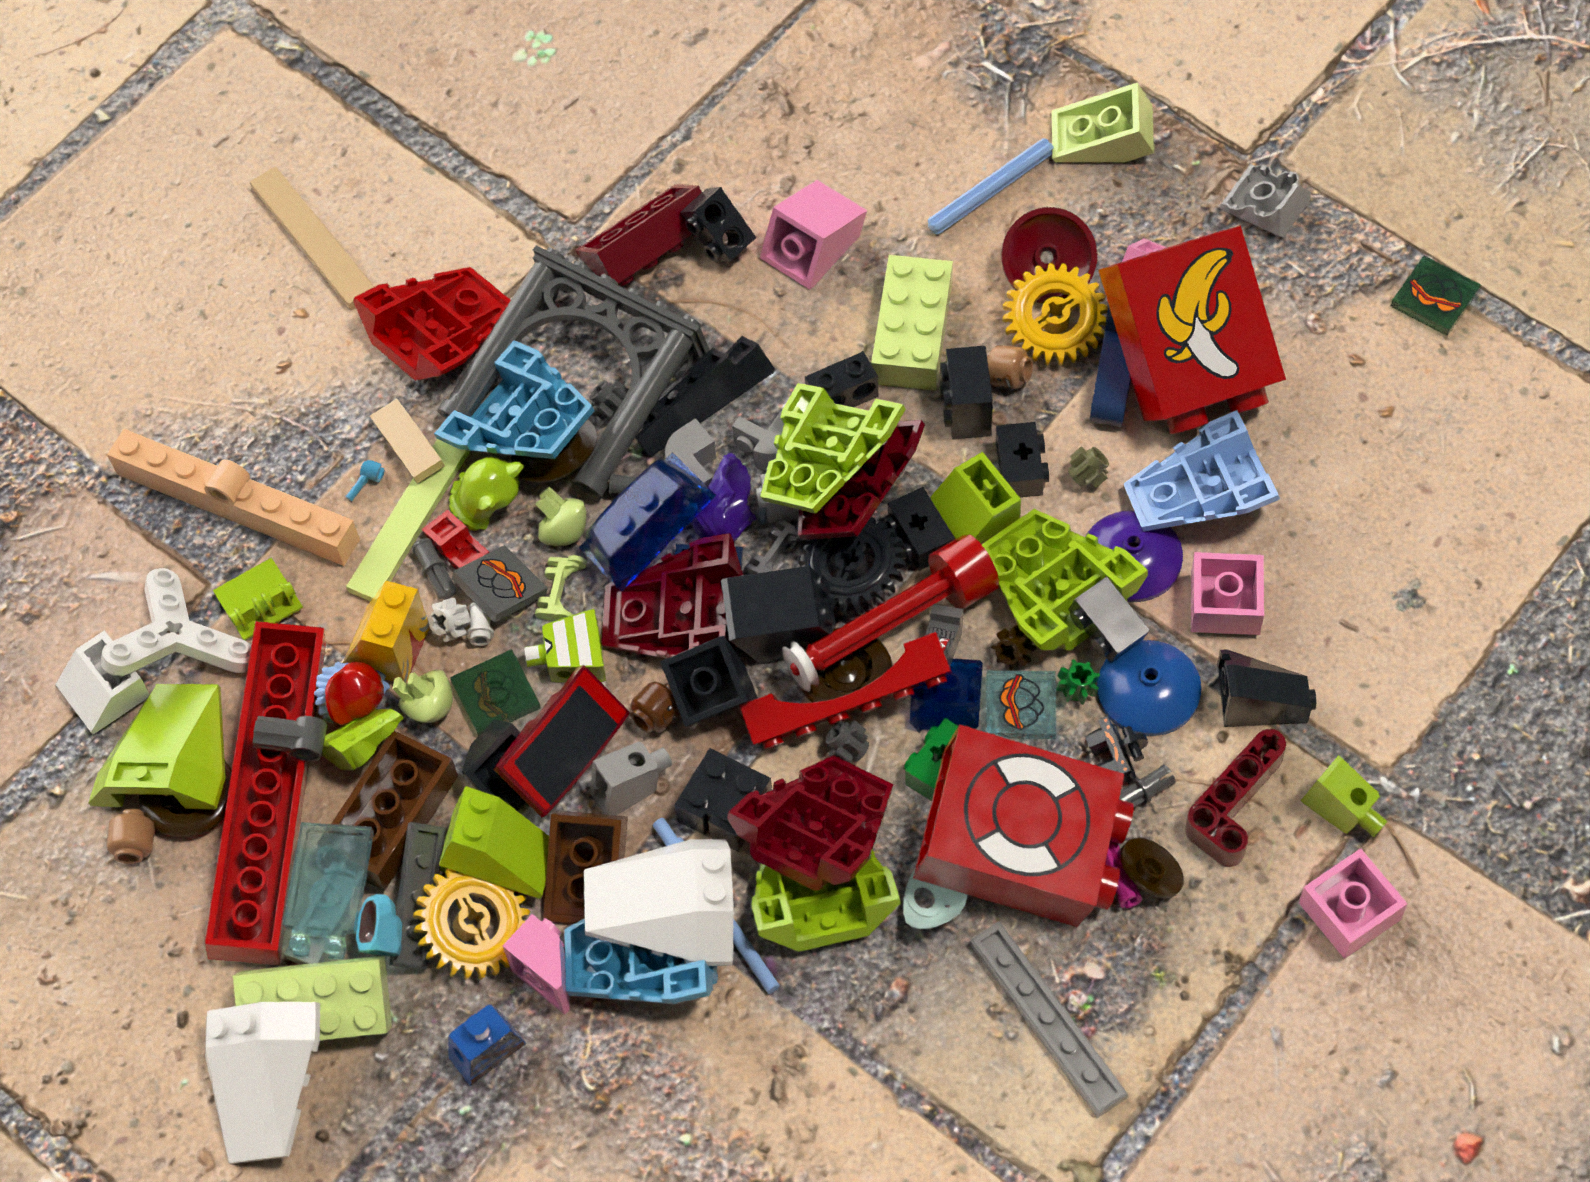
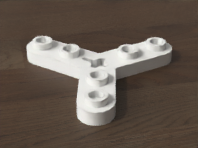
M160 568L150 571L145 582V594L152 623L105 645L100 660L101 666L106 672L123 676L173 652H178L222 669L241 673L248 671L251 644L245 640L189 621L178 575L169 569Z

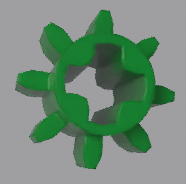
M1073 659L1069 665V670L1064 667L1060 668L1057 677L1061 680L1056 690L1063 692L1066 702L1079 701L1083 705L1088 695L1096 696L1099 687L1095 683H1097L1100 673H1094L1090 667V662L1077 663Z

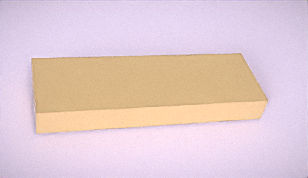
M398 399L370 415L373 423L417 484L445 466Z

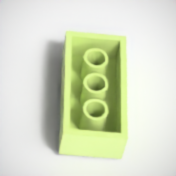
M897 255L888 256L871 362L878 375V385L937 390L952 289L953 261Z
M385 955L247 970L233 975L236 1006L259 1002L320 1003V1040L383 1034L392 1028Z

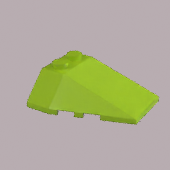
M872 850L869 862L850 881L837 885L828 882L824 887L816 891L760 863V868L756 875L755 896L752 897L751 907L760 937L799 952L869 936L901 903L892 872L887 866H882Z

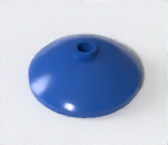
M1142 640L1112 663L1106 659L1099 671L1097 695L1103 711L1120 728L1123 729L1131 726L1134 734L1144 733L1146 736H1160L1174 732L1184 726L1198 708L1202 689L1198 670L1186 654L1170 644L1154 640ZM1153 674L1156 676V679L1148 680L1145 675Z

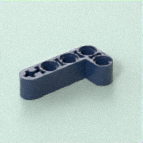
M1108 304L1106 328L1089 422L1122 427L1131 377Z

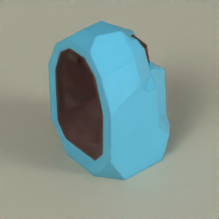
M376 894L370 896L362 905L356 933V942L361 953L377 956H400L403 923L397 916L395 904L388 895Z

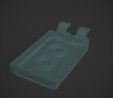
M301 822L283 926L286 929H293L289 942V950L294 951L293 956L309 957L311 947L310 936L327 937L324 952L329 954V959L344 960L346 933H357L358 917L362 905L374 835L371 827Z

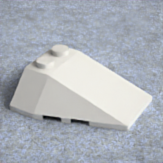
M690 839L584 870L586 936L630 947V944L651 949V954L663 957L665 953L683 958L685 963L705 960L708 966H732L734 908L731 853L726 839Z
M259 1002L207 1011L205 1058L229 1163L237 1164L290 1156L301 1114V1109H297L302 1086L308 1087L310 1075L306 1074L311 1051L317 1052L320 1041V1003Z

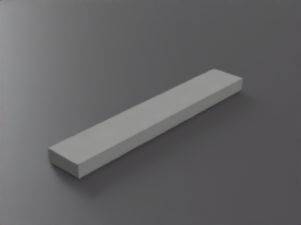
M997 922L972 938L970 946L1095 1116L1099 1118L1128 1098L1126 1090L1001 922Z

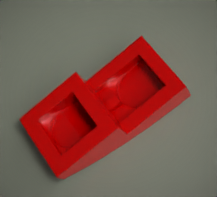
M448 509L422 528L424 535L432 540L435 548L455 569L490 553L470 535L467 526Z

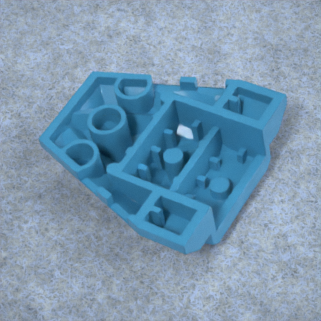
M513 340L494 363L502 381L471 417L453 410L434 435L436 439L460 450L555 459L592 415L594 408L570 383L567 384L562 379L560 372L555 367L552 368L538 350Z
M585 918L564 929L566 992L569 996L676 1004L710 996L713 991V985L718 982L717 966H708L705 960L685 963V959L664 953L663 957L651 954L652 950L633 944H630V947L586 936Z

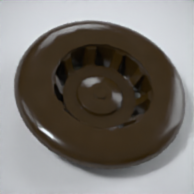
M587 420L555 459L512 455L511 463L520 462L524 466L518 476L529 482L542 483L561 479L580 468L591 456L597 443L596 428Z
M876 638L852 652V655L848 654L826 667L824 671L816 670L819 686L816 687L811 684L809 692L801 688L802 692L812 703L822 702L848 695L872 683L893 666L891 656L883 643ZM861 708L848 714L861 712Z
M225 761V782L217 809H186L174 795L166 797L164 795L139 794L140 809L144 812V816L154 822L155 829L164 834L186 837L203 833L214 827L225 817L232 769Z

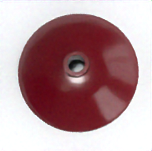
M1056 207L1034 209L1018 218L1007 231L1001 248V264L1005 277L1014 290H1017L1014 287L1015 280L1025 282L1023 278L1024 272H1030L1032 275H1035L1036 266H1040L1044 272L1047 271L1049 263L1042 262L1041 254L1043 252L1050 253L1052 257L1050 263L1054 265L1055 270H1059L1061 264H1066L1067 272H1071L1074 267H1078V276L1081 277L1086 273L1090 274L1088 284L1091 281L1097 266V245L1087 224L1074 213ZM1051 292L1041 296L1036 303L1043 304L1051 297L1065 299L1068 295L1060 292Z

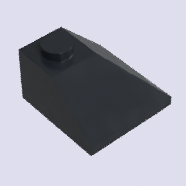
M494 719L471 743L462 774L477 790L499 797L516 811H519L526 801L494 768L520 732L512 723Z

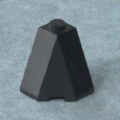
M1221 649L1219 651L1217 671L1224 727L1308 723L1311 710H1316L1317 704L1315 689H1309L1308 676L1228 649Z

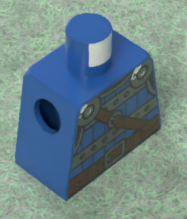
M489 1004L475 1015L470 1016L467 1021L448 1035V1058L471 1086L526 1045V1042L507 1018L492 1004Z

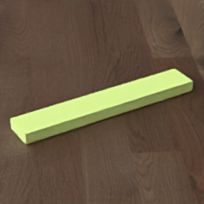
M438 439L435 441L432 447L445 466L418 484L414 479L411 480L347 584L346 588L349 593L371 602L385 580L392 581L422 532V528L425 527L470 453L469 450H460Z

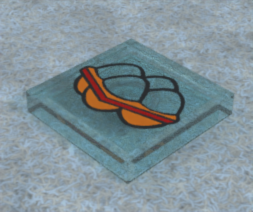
M986 671V732L1011 739H1056V671Z

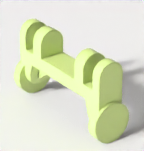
M571 555L568 558H548L547 564L550 567L546 568L544 576L548 579H553L554 582L550 597L541 596L538 598L537 606L540 608H537L534 614L537 618L556 621L573 615L563 608L560 600L565 579L572 572L585 569L587 566V560L581 556Z

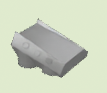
M1250 164L1221 203V209L1275 235L1286 238L1288 230L1304 208L1309 207L1311 192L1301 186L1299 176L1295 172L1286 171L1277 176L1272 173V169L1269 166H1254Z

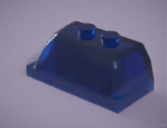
M672 452L665 460H657L650 464L608 505L588 528L585 536L586 541L579 548L622 592L716 497V494Z

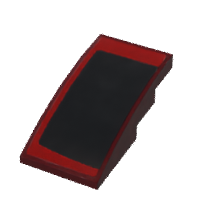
M582 665L574 670L561 690L549 698L536 718L526 723L494 770L543 818L589 768L613 738L630 712L585 665Z

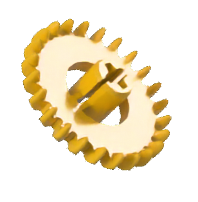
M1049 263L1047 271L1044 272L1040 266H1036L1035 275H1032L1030 272H1024L1023 278L1025 282L1015 280L1014 287L1017 290L1007 291V298L1013 301L1003 303V309L1010 312L1003 315L1002 321L1004 323L1011 322L1006 327L1005 333L1006 335L1016 333L1012 339L1013 346L1023 342L1022 348L1026 352L1031 349L1034 350L1033 362L1041 354H1044L1047 366L1053 356H1056L1059 366L1063 365L1064 355H1068L1072 363H1075L1077 358L1076 351L1087 357L1088 348L1086 344L1096 349L1098 341L1094 336L1104 337L1105 331L1099 325L1106 326L1107 317L1101 314L1107 313L1108 306L1100 304V302L1105 300L1106 295L1104 293H1095L1099 289V283L1088 284L1090 274L1086 273L1079 277L1078 267H1074L1071 272H1067L1066 264H1061L1059 270H1055L1054 265ZM1051 292H1060L1068 295L1065 299L1061 297L1047 299L1043 303L1041 315L1033 319L1032 308L1041 296ZM1078 306L1080 317L1077 324L1071 330L1059 334L1068 327L1070 313Z
M449 868L445 871L447 879L440 874H435L433 881L437 887L426 884L423 887V891L429 897H419L416 900V903L425 909L417 910L413 914V918L424 921L415 926L413 930L415 933L426 934L418 942V946L431 945L432 947L427 953L426 959L439 955L438 970L447 963H450V976H454L459 968H463L465 980L470 978L473 969H476L478 978L482 980L486 975L487 967L494 976L500 971L499 962L504 967L509 968L510 965L503 945L525 922L522 918L530 914L529 909L520 908L519 906L525 901L526 897L524 895L515 896L513 894L514 890L460 872L458 874ZM469 895L482 897L490 902L497 913V932L491 940L486 932L490 924L489 911L480 903L472 902ZM454 901H456L460 909L453 921L454 932L457 937L464 941H474L476 946L462 943L449 930L447 922L448 909ZM468 917L470 921L476 919L478 922L476 927L473 924L466 925L464 922Z

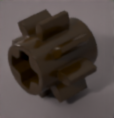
M1015 625L1009 631L1004 628L996 634L1000 641L994 643L991 648L995 650L997 663L1002 662L1008 665L1010 670H1013L1019 663L1025 667L1032 661L1028 654L1034 652L1037 646L1033 645L1032 640L1019 629L1018 625Z

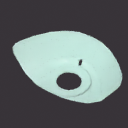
M915 869L913 870L904 893L903 915L906 924L915 928L927 929L949 922L961 913L967 901V894L913 879ZM918 888L930 890L934 896L933 906L927 909L918 906L914 900L915 890Z

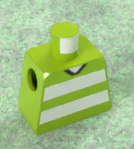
M595 609L544 624L542 626L544 644L524 647L527 667L547 664L552 682H567L574 670L582 665H585L600 682L606 681Z

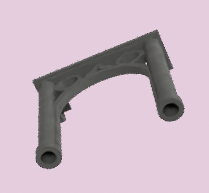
M535 245L533 249L535 254L533 260L535 263L450 397L442 401L437 411L445 419L453 410L471 417L499 374L494 364L495 361L513 340L520 342L528 333L544 324L562 320H574L590 323L604 329L613 335L627 351L632 369L631 383L624 400L597 441L593 453L573 480L586 493L596 498H602L608 488L607 482L611 474L615 471L671 378L678 379L690 368L693 357L700 359L710 349L706 342V337L700 328V323L691 316L683 315L681 317L672 313L673 310L660 301H656L654 304L646 300L645 296L634 288L626 290L618 286V283L608 275L602 274L598 276L591 273L590 268L579 261L571 263L565 260L564 256L553 248L545 250ZM559 290L566 293L568 290L577 293L576 301L570 306L557 308L554 304ZM585 293L604 302L594 306L587 305ZM619 309L635 317L629 320L625 327L617 319ZM639 328H648L650 331H654L657 337L649 346H633L631 341L632 334ZM654 356L642 375L639 358Z

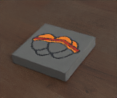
M505 545L454 570L452 580L494 622L538 600L539 597L546 596L548 589Z

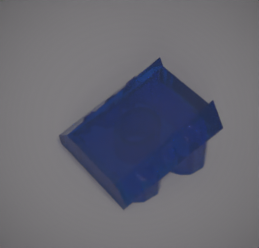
M953 659L950 666L952 674L946 676V683L930 689L927 688L926 684L913 689L915 694L911 696L909 723L919 733L922 730H930L933 726L939 727L945 718L957 726L964 725L974 729L979 727L983 670L981 660Z

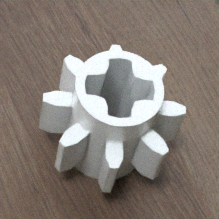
M455 598L432 604L434 611L428 617L430 629L433 631L432 634L442 635L444 642L466 636L465 628L471 622L469 612L466 609L467 606L456 605Z

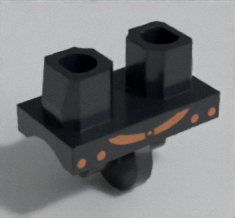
M1106 716L1098 720L1101 727L1085 736L1095 756L1108 750L1111 751L1113 758L1097 766L1123 773V779L1131 785L1132 780L1138 777L1128 754L1132 755L1135 762L1142 760L1144 756L1141 750L1147 746L1148 739L1144 733L1134 734L1131 726L1122 729L1125 737L1122 739L1117 726L1112 724L1110 718Z

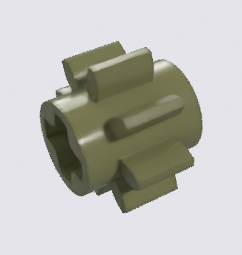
M1081 446L1070 456L1072 460L1069 463L1072 466L1068 468V472L1072 479L1081 487L1089 486L1092 483L1097 488L1108 478L1106 468L1110 465L1109 461L1096 447L1086 451Z

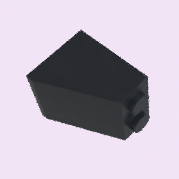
M810 566L729 577L721 580L729 641L760 664L782 658V648L785 646L790 649L791 642L793 641L798 643L803 649H806L808 644H813L833 632L832 625L835 624V617L828 602L827 595L830 594L829 583L825 576L820 575Z

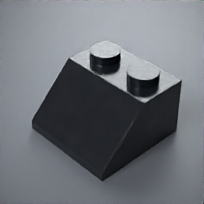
M720 636L660 661L685 727L701 723L758 698L746 666L725 636Z

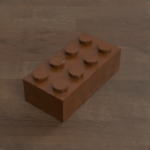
M394 730L388 736L318 843L325 861L330 864L334 861L365 874L367 883L385 891L403 864L408 823L428 824L456 781L458 773L453 759Z

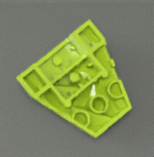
M798 383L782 409L780 419L783 421L784 426L782 434L775 436L774 445L778 450L776 458L768 463L760 497L765 502L817 513L891 436L906 408L903 404L875 399L870 410L839 405L833 402L824 388Z
M1036 509L1031 510L981 544L994 563L998 573L999 586L1019 629L1041 650H1055L1058 647L1064 650H1072L1089 638L1085 630H1080L1075 626L1068 609L1075 598L1102 579L1108 577L1127 601V598L1139 590L1148 576V570L1125 549L1115 546L1113 550L1098 543V537L1089 533L1086 537L1071 531L1069 524Z

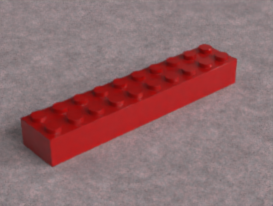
M255 621L205 938L208 960L280 966L309 761L296 759L289 752L253 748L254 727L258 716L294 721L302 716L316 717L317 705L315 702L318 697L314 695V692L318 689L316 686L317 676L322 674L326 649L325 630L323 627Z

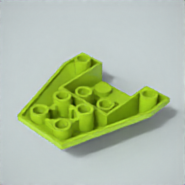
M156 684L99 770L88 802L89 805L96 807H122L126 794L174 795L186 809H217L225 782L221 687L218 684Z

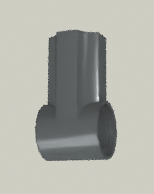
M258 716L254 727L253 748L289 752L291 756L299 760L318 761L322 755L327 723L322 719L312 716H302L297 718L296 721Z

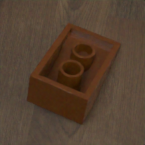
M559 810L551 814L543 920L546 918L553 922L577 923L585 918L584 870L625 858L628 816Z

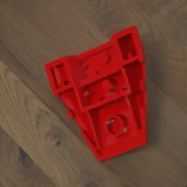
M472 267L436 273L433 275V279L418 282L416 277L406 279L405 284L389 287L388 283L380 284L355 296L353 303L371 344L416 381L441 376L465 363L490 334L511 300Z

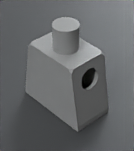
M636 742L597 758L593 761L590 794L604 814L618 815L657 790L658 774L672 766L671 758L663 747L649 753L641 742Z

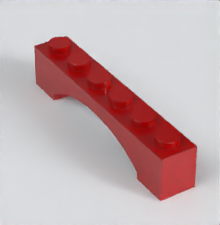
M937 632L904 643L905 652L888 671L872 683L848 695L822 702L791 703L778 701L777 697L771 693L739 705L753 745L757 747L763 745L764 750L771 749L783 744V737L795 733L797 738L817 731L815 727L817 724L828 721L830 726L835 725L838 722L848 720V713L861 708L862 713H867L882 707L880 701L893 696L895 701H899L914 695L913 689L926 684L927 688L930 689L946 683V676L951 675L952 671Z

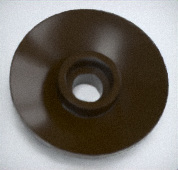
M1132 838L1123 845L1120 852L1122 866L1129 878L1138 887L1153 896L1170 898L1180 892L1184 885L1183 872L1169 851L1158 843L1145 838Z

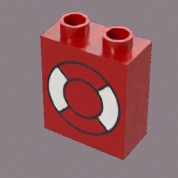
M959 725L944 749L913 879L1078 927L1095 907L1108 910L1117 891L1120 869L1106 865L1105 862L1110 841L1118 844L1124 842L1133 817L1134 804L1119 799L1124 774Z

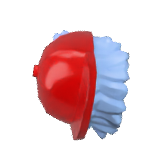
M336 662L333 666L322 668V674L317 676L316 686L318 689L314 692V695L318 697L315 704L319 706V715L323 716L322 719L324 721L342 725L356 718H362L371 714L378 708L386 690L390 689V685L384 680L386 675L363 662Z

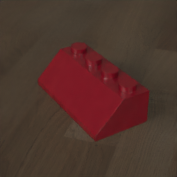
M674 184L577 248L575 252L594 274L598 276L602 274L608 275L620 287L629 283L634 278L632 274L641 268L646 270L653 267L659 262V256L665 252L672 253L680 249L684 245L683 240L691 235L696 236L687 229L685 225L686 220L680 212L702 193L699 185ZM706 207L705 218L708 221L710 218V212Z

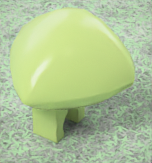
M548 487L539 495L541 499L536 503V506L546 515L539 523L538 539L544 544L553 546L572 544L578 541L585 531L586 507L584 502L573 498L563 500L551 487Z
M435 669L420 677L415 672L410 673L408 683L404 682L401 677H397L394 680L393 690L401 697L398 706L408 717L420 723H433L450 712L453 703V693L444 671Z

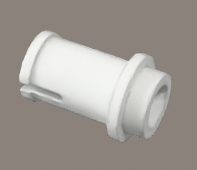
M473 602L469 608L471 622L470 628L467 630V638L470 639L472 645L486 646L494 637V631L491 629V618Z

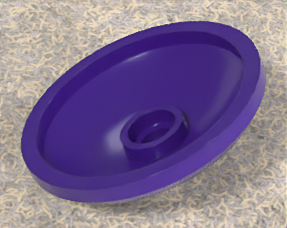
M1120 511L1100 519L1088 531L1089 534L1098 537V543L1112 550L1115 546L1125 549L1148 570L1147 578L1139 590L1127 598V602H1144L1157 598L1168 591L1177 581L1182 569L1183 549L1177 534L1171 527L1143 532L1135 511ZM1133 542L1137 543L1139 546L1130 547L1128 544Z

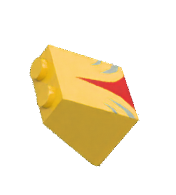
M385 580L366 607L343 663L363 662L373 667L376 671L384 673L386 675L385 680L394 682L395 678L401 677L407 683L409 674L412 672L430 629L418 589Z

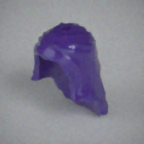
M728 453L723 456L724 458L715 471L709 486L704 490L702 498L692 512L691 523L695 533L700 538L730 533L735 542L744 529L757 520L755 514L751 512L750 507L747 505V498L751 491V476L748 473V469L735 454Z

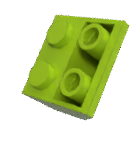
M983 451L955 467L930 497L955 539L962 535H972L982 543L1020 518V497Z

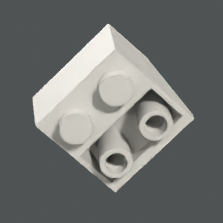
M105 630L74 651L55 684L92 735L147 699L150 695L136 671L120 676L110 674L102 668L100 662L102 650L105 645L112 642V639Z

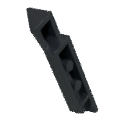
M741 336L725 354L712 347L662 393L644 422L643 429L636 435L635 439L647 455H655L666 447L669 438L675 431L694 419L699 423L703 422L773 374L775 371L774 366L760 345L744 336Z

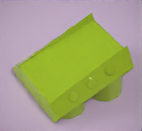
M375 709L371 714L357 718L325 735L322 756L341 770H355L371 758L377 746L391 735L404 717L393 709Z

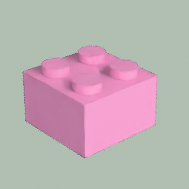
M1194 552L1191 569V632L1260 635L1264 619V555Z
M1361 848L1304 886L1299 901L1301 907L1344 959L1401 921L1407 907V902Z

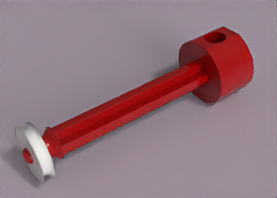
M962 535L929 554L928 563L932 575L815 643L808 644L806 651L794 641L791 642L790 649L784 646L782 648V655L795 681L803 690L809 692L811 684L816 687L819 686L816 670L824 671L826 667L944 598L955 608H966L997 590L999 587L998 573L986 549L972 535Z

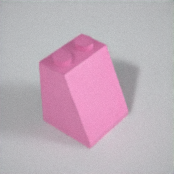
M816 180L773 207L760 259L806 288L811 289L859 238L867 210Z

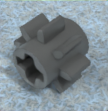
M617 379L613 384L611 382L608 383L606 380L600 382L589 397L593 401L591 404L594 408L593 413L601 420H604L606 417L612 418L629 389Z
M855 720L850 724L846 721L844 723H836L826 736L827 748L831 750L828 755L830 757L834 755L849 763L858 762L866 754L869 747L868 736L864 734L867 729Z

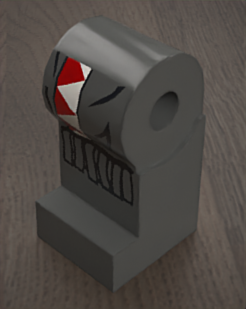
M934 604L931 609L926 635L937 632L949 666H951L962 635L963 609Z

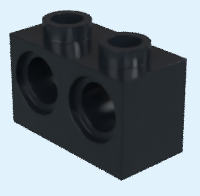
M721 187L706 188L680 212L686 220L685 225L687 229L700 239L704 245L703 250L705 254L715 262L732 261L757 238ZM706 207L710 212V218L708 221L705 218ZM724 233L727 235L728 238L726 246L723 243Z
M864 351L805 376L806 385L824 388L835 404L856 407L879 397L878 375Z

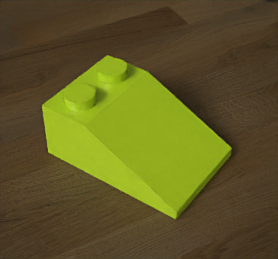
M465 786L452 813L439 865L541 899L546 882L549 835L499 797Z

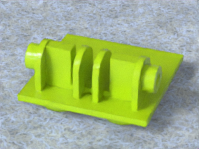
M272 557L213 590L225 612L245 641L253 637L255 621L278 623L303 608L295 595L294 588L290 582L286 581Z

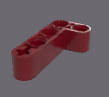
M1265 729L1259 732L1188 811L1185 826L1187 838L1223 866L1233 867L1241 863L1248 844L1247 832L1232 819L1275 773L1283 761L1286 740L1282 733L1275 729ZM1262 751L1267 752L1263 757V761L1260 759ZM1249 771L1255 777L1244 778L1239 772ZM1226 795L1233 801L1223 803L1217 799V796ZM1202 819L1209 822L1210 826L1205 828L1199 827L1194 821ZM1232 841L1239 848L1228 849L1222 843Z

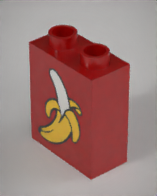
M1241 226L1221 230L1098 269L1144 421L1166 419L1170 434L1190 430L1208 423L1205 406L1227 400L1230 413L1236 410L1238 413L1251 410L1269 403L1265 390L1266 386L1286 380Z

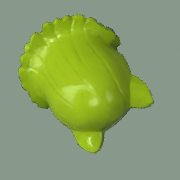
M486 457L474 462L466 469V472L459 474L460 480L454 481L452 484L453 487L450 489L451 495L449 496L450 512L459 518L470 530H486L492 513L497 509L508 506L516 498L515 496L518 495L520 484L518 474L524 466L520 462L508 463L492 457Z

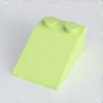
M1135 83L1052 110V145L1054 147L1052 159L1054 162H1128L1153 154L1152 103L1140 85Z

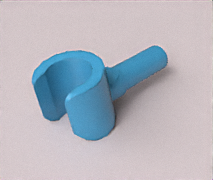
M372 460L364 461L360 469L358 481L345 497L352 502L364 485L367 484L368 480L380 482L385 473L382 464Z

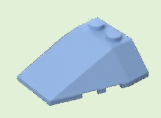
M1237 410L1203 425L1198 429L1199 435L1184 445L1181 441L1173 447L1175 452L1160 463L1158 460H1155L1123 484L1143 532L1247 514L1280 500L1269 474H1266L1256 454L1248 431Z

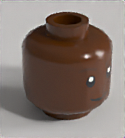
M651 682L631 701V719L646 733L651 731L661 733L680 716L668 683L663 685L659 682Z

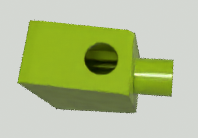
M1339 755L1300 800L1311 810L1346 834L1358 824L1375 837L1387 823L1384 817L1371 808L1380 797L1379 792Z

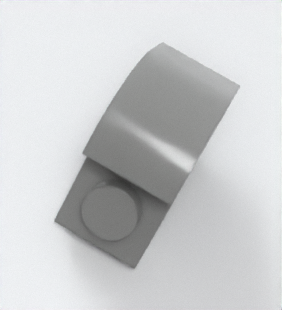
M781 412L768 430L740 416L732 425L734 443L744 452H753L754 466L758 469L767 471L769 461L776 458L778 449L774 445L776 435L782 434L784 426L783 421L780 419Z
M694 419L675 431L669 438L665 447V458L670 481H677L678 483L682 480L684 486L691 494L696 492L702 498L704 490L712 480L703 466L717 457L714 440L701 424Z

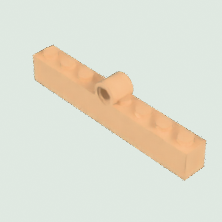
M123 429L107 454L116 474L339 565L345 566L360 541L352 519L251 480L249 473L233 461L221 460L219 465L216 466L126 429Z

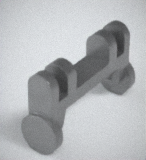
M778 520L776 527L779 530L773 528L768 534L775 541L764 557L754 554L750 561L755 566L747 564L744 570L747 574L773 571V564L788 544L795 541L810 542V540H801L798 536V525L794 526L783 520Z

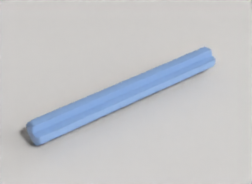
M1046 138L1032 145L928 219L929 229L936 235L942 233L1051 156L1054 148L1053 145Z

